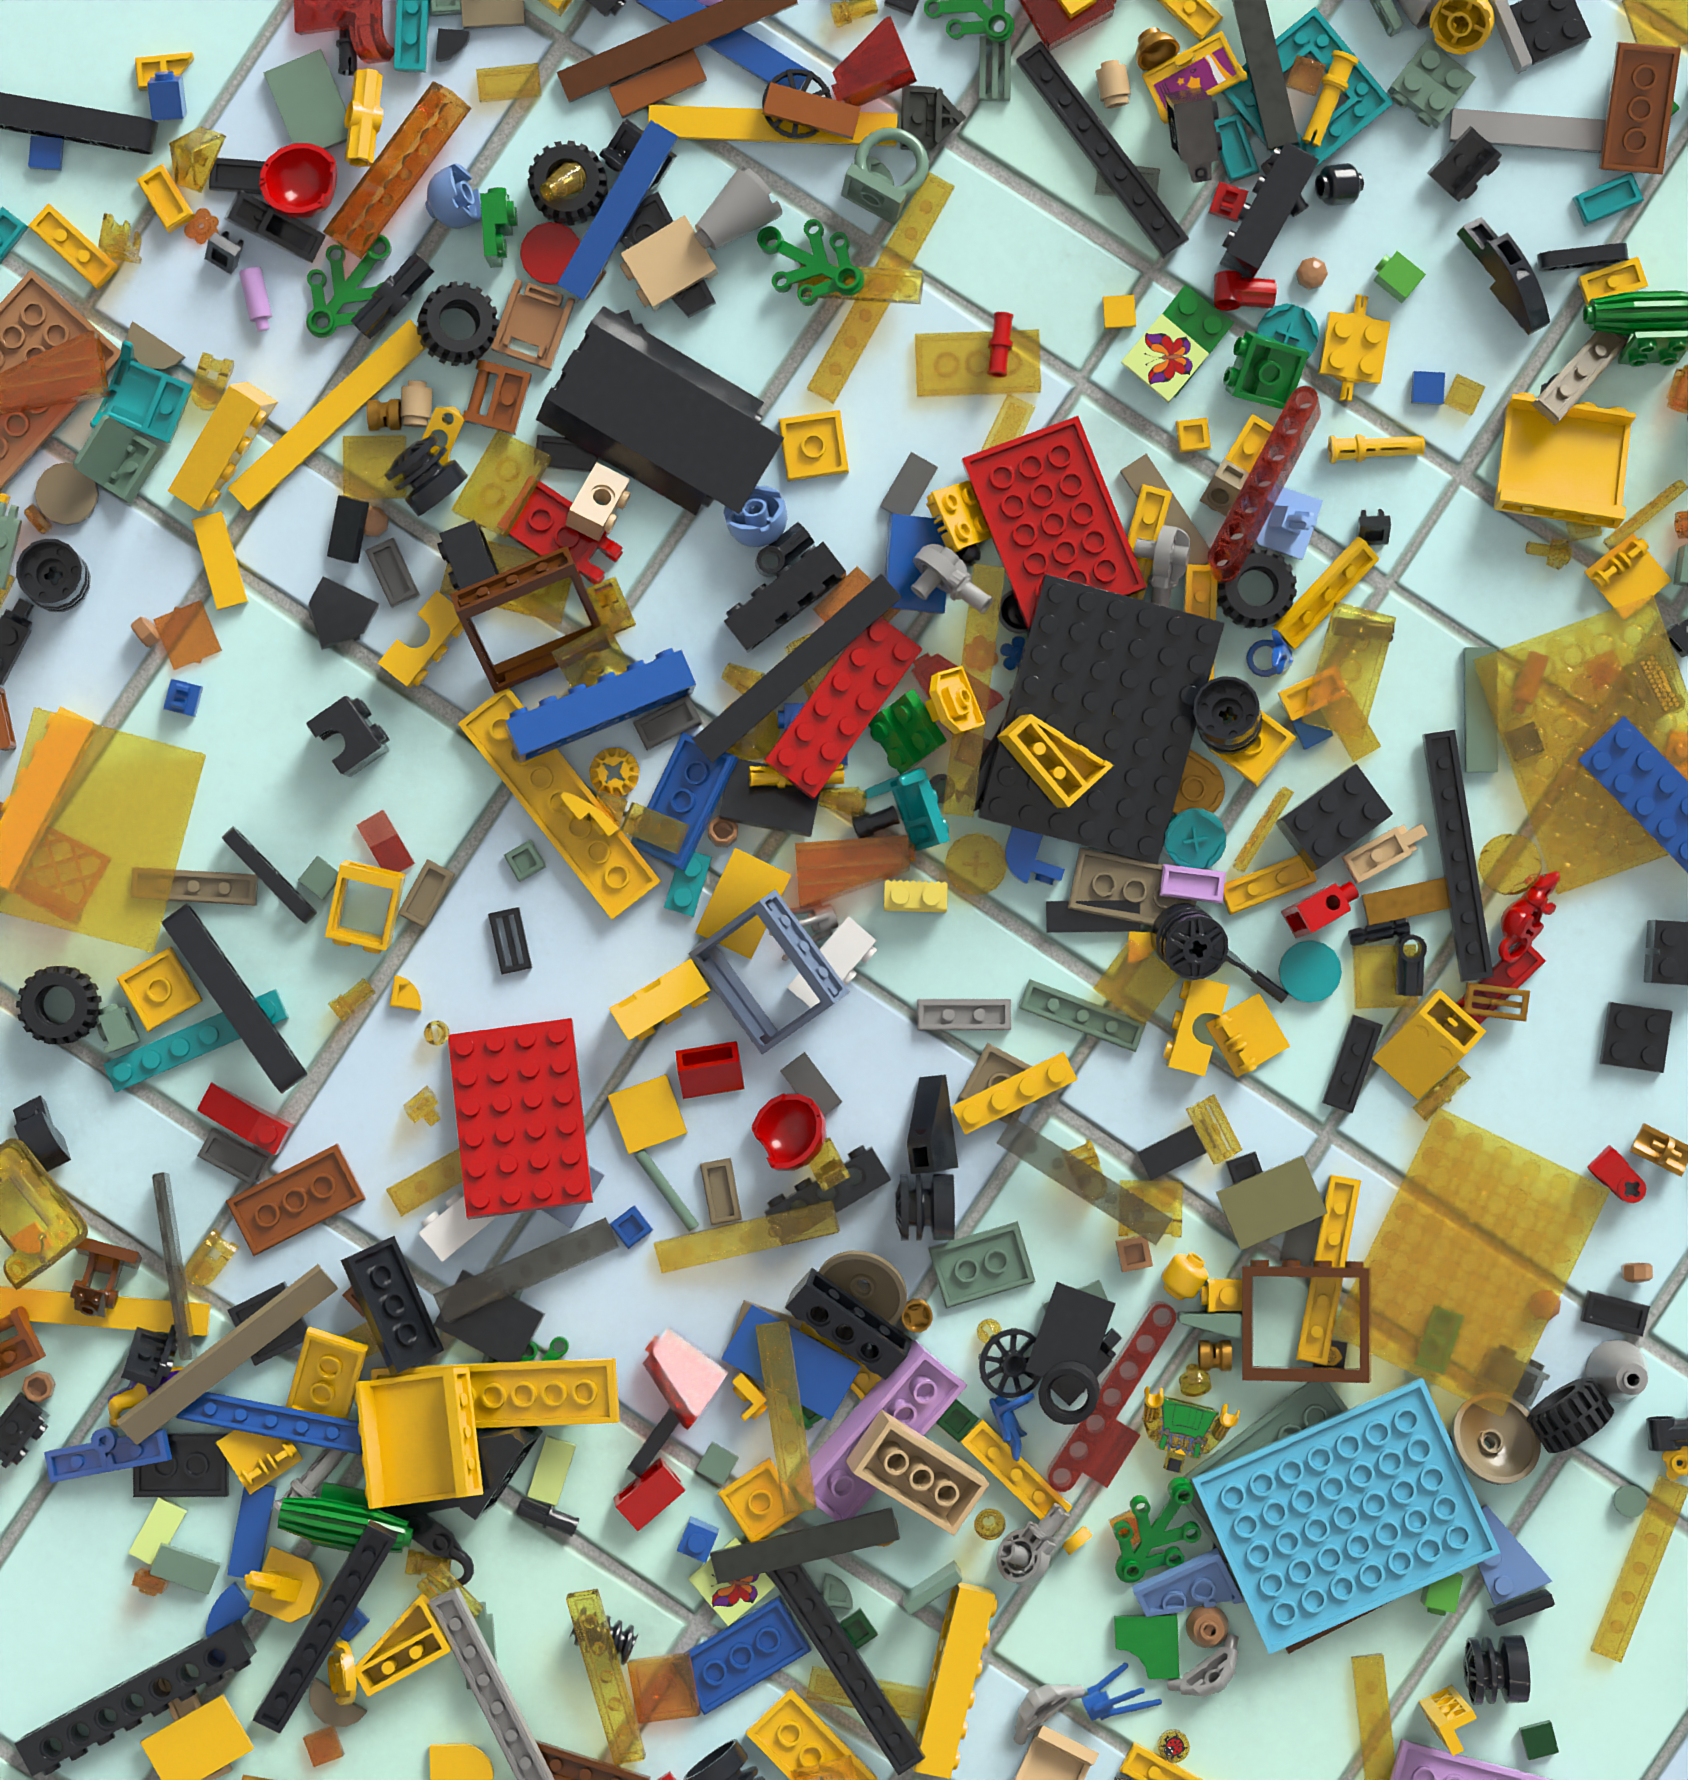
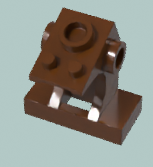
M78 1235L74 1248L78 1254L89 1256L82 1281L75 1280L72 1286L70 1298L74 1299V1310H78L87 1316L96 1315L105 1318L108 1309H114L119 1296V1291H116V1287L123 1266L138 1270L142 1257L137 1251ZM95 1271L110 1275L105 1290L90 1288Z

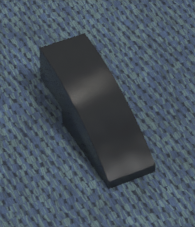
M242 190L237 192L224 217L225 220L310 263H313L326 237L325 234L296 218H290L277 213L270 205Z

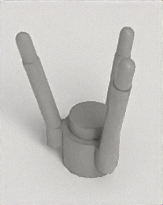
M821 903L812 906L789 908L794 915L810 913L807 919L800 920L799 922L803 927L811 925L813 932L819 930L817 934L811 937L814 943L822 938L831 936V929L838 927L837 918L831 904L822 906ZM786 954L782 956L783 961L789 959Z

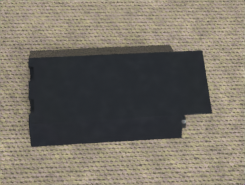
M603 306L584 332L586 334L577 350H573L562 368V375L555 387H551L547 393L536 420L695 516L703 506L709 508L714 499L739 514L784 440L783 436L760 423L763 416L759 412L764 402Z

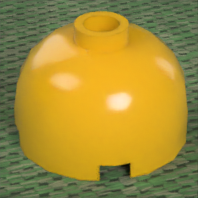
M1440 0L1431 12L1429 24L1430 29H1433V33L1436 36L1434 40L1441 48L1449 53L1464 55L1467 52L1476 51L1484 45L1492 33L1495 18L1493 8L1488 0Z

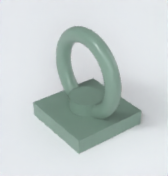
M882 128L870 133L861 141L856 150L854 164L851 163L845 175L841 196L895 225L901 216L906 197L916 192L927 177L929 163L922 143L911 133L898 128ZM887 140L898 141L906 145L913 152L916 159V170L913 177L904 185L895 187L882 174L868 172L867 156L870 150L880 142Z

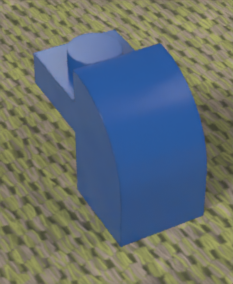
M1011 827L1004 852L1005 862L1010 873L1017 880L1025 884L1028 883L1031 873L1036 874L1035 880L1049 885H1053L1054 880L1060 882L1065 869L1035 859L1043 835Z

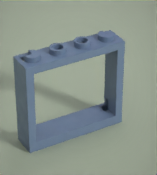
M776 889L688 953L697 965V968L701 970L716 994L719 995L732 1013V1016L738 1021L762 1055L850 992ZM756 915L759 916L820 1000L819 1003L779 1031L716 946Z

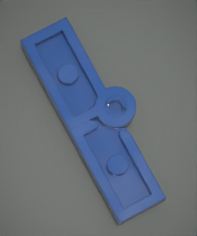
M103 1427L92 1434L90 1443L44 1452L50 1483L172 1459L166 1428L156 1430L140 1444L136 1445L128 1436L119 1437L113 1428Z

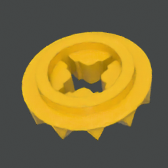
M618 747L607 748L598 753L589 768L590 780L598 792L608 797H621L628 794L634 789L639 779V766L636 759L631 753ZM623 761L619 772L626 780L623 782L621 779L618 780L614 777L606 784L605 781L608 779L609 772L603 766L604 763L615 767Z

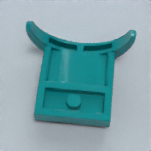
M125 340L122 343L118 363L108 390L90 423V427L94 428L102 416L108 415L123 425L171 444L194 386L133 361L134 345Z
M924 767L888 779L867 788L863 792L864 798L870 799L892 791L913 852L950 841L948 824L940 813L937 793L931 787Z

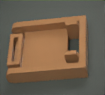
M516 279L491 349L492 351L551 371L570 319L575 299L569 297L565 308L562 309L560 308L564 297L562 294L527 283L524 295L519 293L523 282ZM513 338L540 347L537 357L511 349L510 346Z

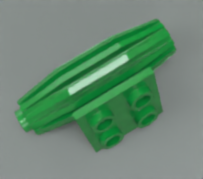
M1678 290L1629 291L1593 298L1583 308L1584 324H1589L1588 327L1592 331L1629 336L1626 347L1618 357V364L1640 367L1647 363H1660L1662 366H1671L1679 363L1688 350V292Z
M328 1482L323 1483L320 1498L284 1497L277 1526L278 1529L312 1541V1545L351 1552L370 1519L398 1533L397 1540L389 1553H402L404 1547L410 1548L414 1529L408 1528L409 1521L382 1512L381 1507L369 1509L365 1490Z

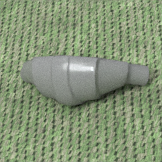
M1227 1634L1224 1647L1218 1648L1213 1655L1207 1657L1190 1672L1185 1673L1182 1679H1168V1690L1180 1691L1182 1695L1201 1696L1202 1698L1224 1690L1235 1675L1239 1653L1236 1648L1239 1637Z
M1047 1684L1030 1690L1018 1708L1019 1713L1014 1736L1015 1743L1019 1745L1025 1744L1029 1733L1034 1732L1043 1722H1046L1056 1714L1058 1710L1068 1705L1071 1699L1084 1697L1083 1686Z

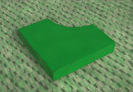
M1163 1614L1146 1617V1615L1114 1616L1116 1649L1129 1651L1137 1656L1145 1666L1148 1679L1180 1678L1177 1614Z

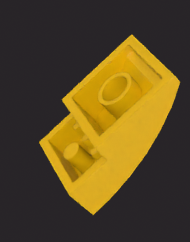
M734 848L695 933L710 938L776 889L782 897L792 875ZM756 915L719 944L752 959L767 927L759 916Z

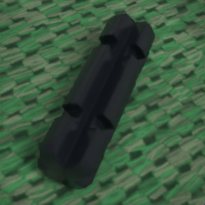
M1402 918L1394 920V923L1388 921L1365 926V929H1351L1348 931L1349 941L1352 946L1365 944V941L1371 943L1394 938V935L1399 937L1410 933V925L1408 919Z

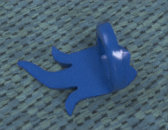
M1272 630L1273 640L1263 639L1257 641L1250 647L1247 653L1249 669L1260 677H1271L1281 674L1293 663L1292 650L1282 640L1276 630ZM1263 646L1273 648L1272 668L1268 670L1258 669L1253 661L1255 651Z
M1033 1393L1013 1401L1000 1396L989 1400L1003 1437V1443L1009 1442L1012 1457L1016 1462L1019 1461L1022 1443L1020 1438L1026 1436L1027 1433L1019 1426L1013 1411L1035 1399Z

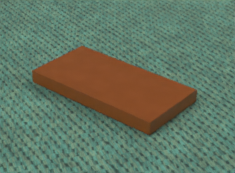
M1616 42L1599 169L1663 175L1681 52L1680 47Z
M337 1143L226 1200V1203L253 1256H256L365 1200L366 1197Z

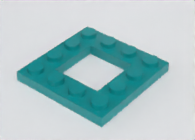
M1316 7L1275 39L1283 74L1308 54L1314 58L1326 74L1333 61L1331 56L1333 50L1343 51L1355 56ZM1360 60L1358 65L1352 68L1347 81L1349 84L1348 90L1342 93L1348 101L1333 112L1322 139L1321 147L1311 146L1316 133H1313L1309 144H1306L1301 140L1302 137L1297 132L1299 142L1294 146L1319 159L1315 168L1394 104L1393 100ZM1245 63L1242 68L1247 73L1248 79L1244 82H1238L1221 93L1266 146L1247 63Z

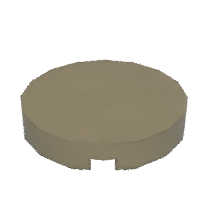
M65 462L55 464L43 472L37 481L35 497L37 506L44 516L55 523L69 526L80 524L92 515L96 503H98L99 490L97 482L74 469L72 463Z

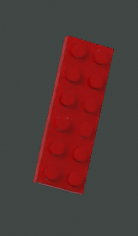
M880 617L842 651L764 758L763 762L811 799H814L915 661L922 648L884 618Z

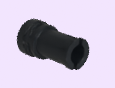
M893 805L870 815L863 814L851 818L859 841L873 836L877 831L900 824Z

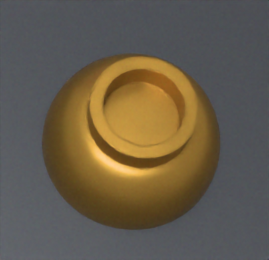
M1149 28L1138 37L1139 44L1136 49V61L1141 69L1149 71L1175 57L1179 52V43L1172 35L1161 32L1159 28Z

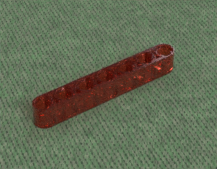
M1301 386L1292 392L1208 552L1207 558L1212 576L1219 582H1230L1240 572L1321 416L1318 393L1310 386ZM1305 403L1312 404L1308 408H1300ZM1291 429H1297V430H1298V431H1297L1296 433H1294V434H1287V433H1286L1287 431H1289V430H1291ZM1277 455L1285 456L1281 460H1273ZM1264 481L1271 482L1269 485L1264 487L1258 486L1260 483ZM1251 507L1258 508L1252 513L1245 512L1246 509ZM1235 534H1244L1239 539H1231ZM1222 560H1229V561H1230V562H1229L1227 565H1225V566H1218V565H1217L1218 562H1220V561H1222Z
M1155 1301L1151 1303L1099 1385L1100 1396L1096 1408L1090 1416H1101L1103 1418L1102 1426L1097 1430H1091L1086 1426L1087 1419L1075 1424L1047 1469V1478L1054 1490L1066 1492L1076 1484L1176 1323V1313L1167 1302ZM1159 1308H1165L1169 1311V1319L1164 1324H1157L1153 1320V1314ZM1142 1335H1149L1153 1339L1152 1346L1146 1351L1139 1350L1136 1346L1137 1339ZM1127 1361L1136 1364V1371L1130 1377H1124L1120 1374L1121 1365ZM1109 1388H1115L1120 1392L1119 1399L1113 1404L1106 1403L1103 1400V1394ZM1077 1441L1085 1443L1087 1448L1086 1452L1079 1457L1070 1454L1071 1445ZM1059 1468H1065L1070 1472L1069 1479L1064 1483H1057L1053 1480V1474Z

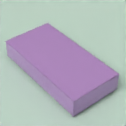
M1164 864L1162 867L1159 896L1222 904L1226 872Z

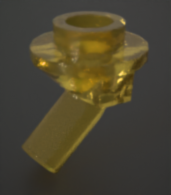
M1552 539L1550 545L1529 541L1525 548L1526 554L1547 557L1546 565L1558 570L1567 565L1572 556V548L1569 547V542L1566 539Z

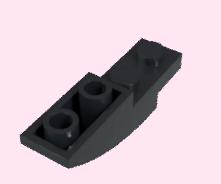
M1482 217L1464 225L1457 232V235L1484 266L1485 270L1494 278L1495 282L1489 289L1497 297L1498 301L1508 310L1518 325L1528 335L1547 326L1550 323V318L1541 287L1529 262L1508 233L1498 237Z

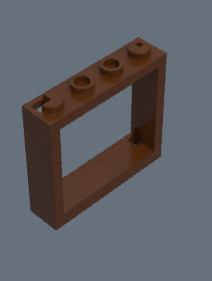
M568 546L450 594L456 614L494 693L512 688L517 684L539 677L546 672L568 665L575 660L610 646L603 625ZM570 577L591 625L494 665L471 617Z
M1250 1260V1265L1243 1266L1242 1380L1370 1383L1371 1267H1364V1261H1345V1267H1332V1261L1314 1260L1313 1266H1301V1260H1282V1266H1269V1260ZM1253 1276L1359 1278L1360 1368L1253 1366Z

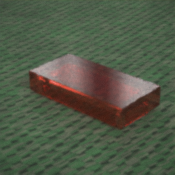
M385 810L379 811L356 825L381 868L402 872L416 864Z
M1113 1417L1080 1471L1108 1488L1141 1436L1140 1433Z

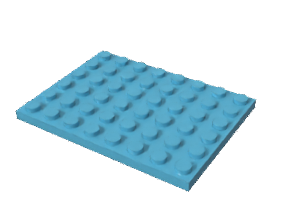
M1422 1377L1191 1478L1269 1655L1501 1553Z

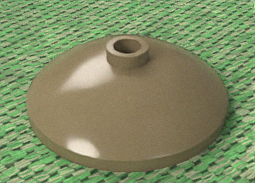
M846 1251L832 1256L820 1267L819 1273L890 1324L894 1325L902 1316L907 1302L905 1282L898 1270L882 1257L865 1251Z
M1498 1392L1479 1393L1466 1400L1458 1408L1453 1418L1451 1433L1456 1454L1468 1471L1485 1482L1496 1485L1516 1483L1530 1474L1539 1460L1541 1442L1526 1420L1530 1412L1516 1399ZM1484 1440L1490 1444V1449L1485 1445Z

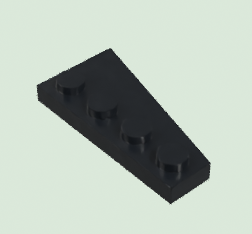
M659 192L643 199L621 237L620 242L627 249L674 222ZM704 279L671 298L688 318L716 304Z

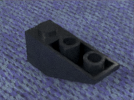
M946 1074L919 1077L907 1138L911 1174L932 1173L958 1168Z

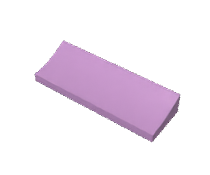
M914 1339L906 1359L886 1380L881 1378L792 1480L793 1484L805 1498L835 1521L854 1517L878 1488L855 1475L846 1463V1459L879 1411H885L924 1436L967 1387V1384Z

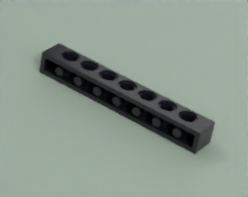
M239 1618L25 1734L14 1744L31 1776L33 1777L40 1772H43L44 1776L61 1767L60 1761L70 1757L71 1761H74L89 1752L86 1747L97 1742L98 1746H102L116 1737L115 1731L124 1727L127 1732L143 1722L141 1717L150 1712L155 1717L170 1708L168 1703L172 1700L179 1698L180 1702L192 1697L197 1693L196 1687L206 1683L207 1687L218 1683L225 1678L222 1673L231 1668L235 1672L242 1670L252 1663L250 1658L257 1650ZM213 1649L222 1650L225 1653L226 1661H217L213 1657ZM186 1664H193L197 1667L198 1677H192L186 1672ZM159 1679L169 1681L171 1685L170 1692L163 1691L159 1687ZM133 1693L139 1694L144 1700V1706H136L132 1702L131 1695ZM105 1708L112 1709L116 1713V1721H110L105 1717ZM78 1723H83L88 1727L89 1736L81 1735L78 1732ZM50 1738H56L61 1742V1751L52 1748Z

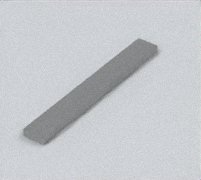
M459 1587L431 1598L428 1603L516 1779L555 1780Z

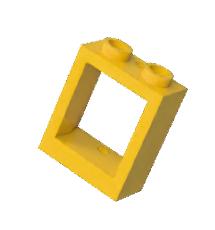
M344 860L339 866L325 937L332 938V943L341 946H351V943L362 945L363 950L370 953L379 954L382 950L386 951L391 946L406 874ZM349 879L392 889L383 936L339 926Z

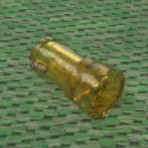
M844 0L830 4V11L836 28L850 24L852 20L878 13L875 0H852L849 2Z
M362 978L360 982L343 996L340 994L337 999L331 1000L328 1005L344 1023L351 1014L355 1013L354 1010L376 992Z
M409 1549L405 1574L421 1576V1573L445 1576L447 1578L450 1575L452 1559L425 1555L424 1552Z

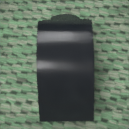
M41 1095L13 1109L17 1122L14 1125L16 1134L31 1161L43 1174L71 1160L65 1138L53 1125L47 1103Z

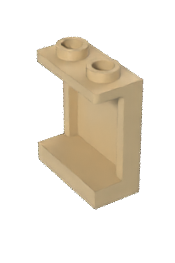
M685 215L621 253L624 262L620 264L623 273L628 281L633 278L635 279L640 288L635 291L644 307L650 305L654 312L659 309L661 304L704 278L709 280L718 274L717 267L706 249L695 238L694 234L696 232Z
M1041 1725L1036 1729L1013 1780H1084L1090 1766L1095 1764L1099 1753Z

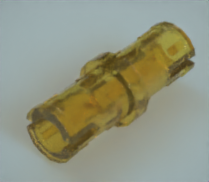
M1456 1064L1412 1108L1427 1122L1445 1103L1449 1104L1452 1101L1451 1097L1471 1077Z

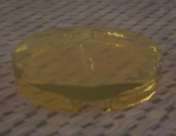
M979 833L965 835L956 840L947 852L945 860L946 875L951 884L962 893L969 895L987 894L997 888L1005 877L1007 869L1005 852L1001 845L990 836Z
M1512 833L1492 838L1483 847L1478 862V870L1484 883L1492 891L1502 895H1518L1529 890L1537 882L1542 871V859L1536 845L1527 837L1512 835Z

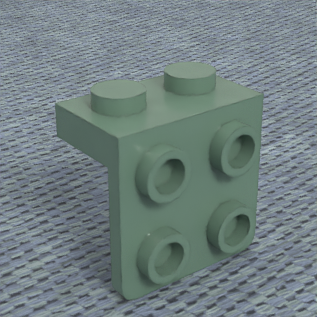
M104 415L95 425L90 437L79 451L73 463V468L127 502L132 503L164 450L134 433L110 416Z

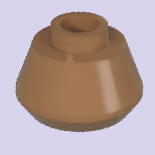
M1204 1605L1194 1609L1188 1616L1186 1631L1190 1640L1197 1646L1213 1648L1220 1645L1227 1637L1229 1623L1221 1609L1217 1607L1204 1608Z

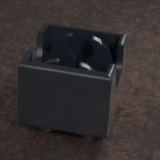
M344 696L306 723L314 737L319 736L323 741L334 734H341L344 737L345 748L338 757L332 760V763L340 774L352 777L389 751L386 745L390 741L389 737L380 725L376 723L372 725L368 719L372 713L363 700H360L358 697L352 699Z

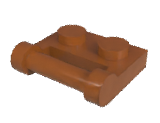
M478 360L475 368L478 370L468 409L463 411V419L467 423L516 435L532 374L492 362ZM490 374L498 375L487 416L481 415L479 412Z
M22 1306L11 1310L9 1315L0 1319V1333L15 1326L18 1335L0 1343V1378L46 1356L29 1323L28 1312Z

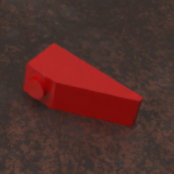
M213 1082L210 1083L197 1108V1111L273 1155L281 1153L295 1126Z

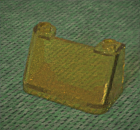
M10 1138L0 1144V1235L14 1252L4 1261V1274L13 1287L18 1290L84 1241L88 1234V1226L29 1148L21 1140Z

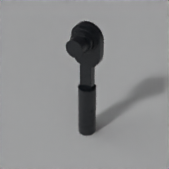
M1228 950L1225 961L1247 973L1251 977L1250 980L1274 997L1278 1002L1282 1003L1287 998L1288 993L1260 971L1257 970L1255 972L1243 963L1236 954Z

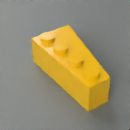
M249 382L229 385L169 487L168 492L197 511L206 510L209 507L213 508L221 497V488L236 472L237 464L250 448L252 441L278 401Z

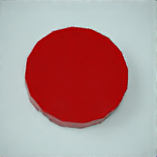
M546 222L536 225L526 234L521 243L520 257L525 271L531 278L541 284L557 285L580 244L579 238L572 229L561 223Z

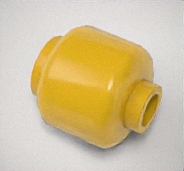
M1192 1252L1188 1255L1179 1253L1173 1256L1161 1275L1164 1282V1290L1178 1300L1194 1298L1208 1279V1273L1203 1267L1205 1261Z

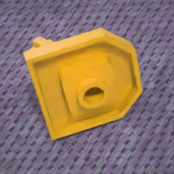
M963 666L931 675L929 690L931 699L925 702V707L930 714L932 722L940 720L954 735L985 725Z
M270 1547L261 1572L251 1571L249 1575L246 1574L244 1577V1581H246L245 1587L248 1590L254 1591L249 1607L289 1623H294L313 1613L323 1586V1581L314 1562L276 1547Z

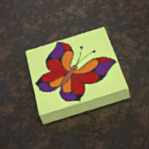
M1161 314L1124 357L1121 364L1169 403L1209 356V353Z
M735 1537L722 1549L742 1543ZM711 1558L688 1577L689 1581L728 1627L776 1586L767 1572L717 1584Z

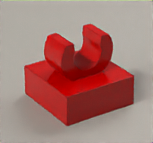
M1219 181L1208 213L1238 223L1237 217L1245 204L1249 191Z

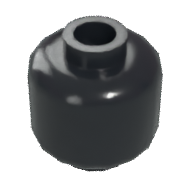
M1350 163L1325 166L1321 170L1320 175H1317L1315 179L1316 195L1328 206L1354 203L1359 197L1360 191L1364 188L1362 174L1358 173L1356 168Z

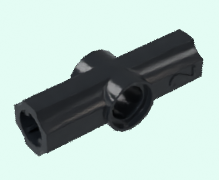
M414 253L393 276L390 275L371 295L372 299L353 317L351 322L370 340L392 316L395 317L413 298L412 295L435 271L421 257Z

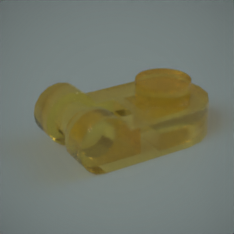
M202 353L191 389L192 401L198 408L204 411L215 410L227 389L229 378L234 369V360L224 358L222 361L213 358L212 354ZM210 370L219 372L217 381L207 378Z
M215 1228L206 1237L186 1265V1277L196 1286H205L212 1283L239 1249V1246L235 1243H228L221 1237L222 1233ZM212 1247L222 1253L217 1260L207 1254Z

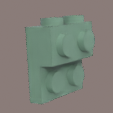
M1426 40L1392 83L1388 92L1392 94L1391 99L1402 108L1409 107L1416 113L1415 117L1427 127L1432 125L1437 129L1475 80L1476 76L1430 41Z

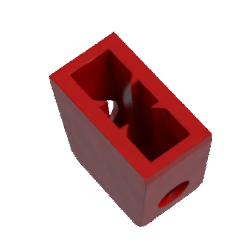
M1351 881L1340 887L1334 883L1287 907L1281 913L1295 938H1299L1317 931L1351 911L1348 903L1357 899L1359 893Z

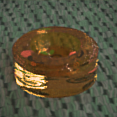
M32 503L24 510L25 516L41 534H46L53 528L52 524L35 504Z

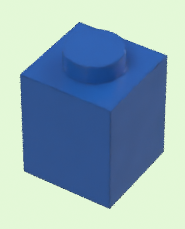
M173 71L156 72L155 77H151L147 83L152 121L183 119L187 109L182 75L174 76Z
M690 1516L677 1551L706 1563L717 1538L719 1528Z

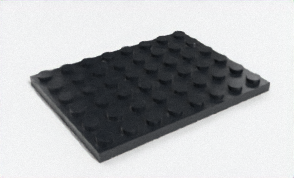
M1044 574L1001 732L1019 716L1031 714L1064 734L1071 741L1082 745L1089 752L1102 760L1110 762L1114 766L1071 806L1057 808L998 739L977 817L1158 864L1165 840V832L1170 822L1196 728L1193 713L1194 699L1200 688L1209 682L1225 623Z

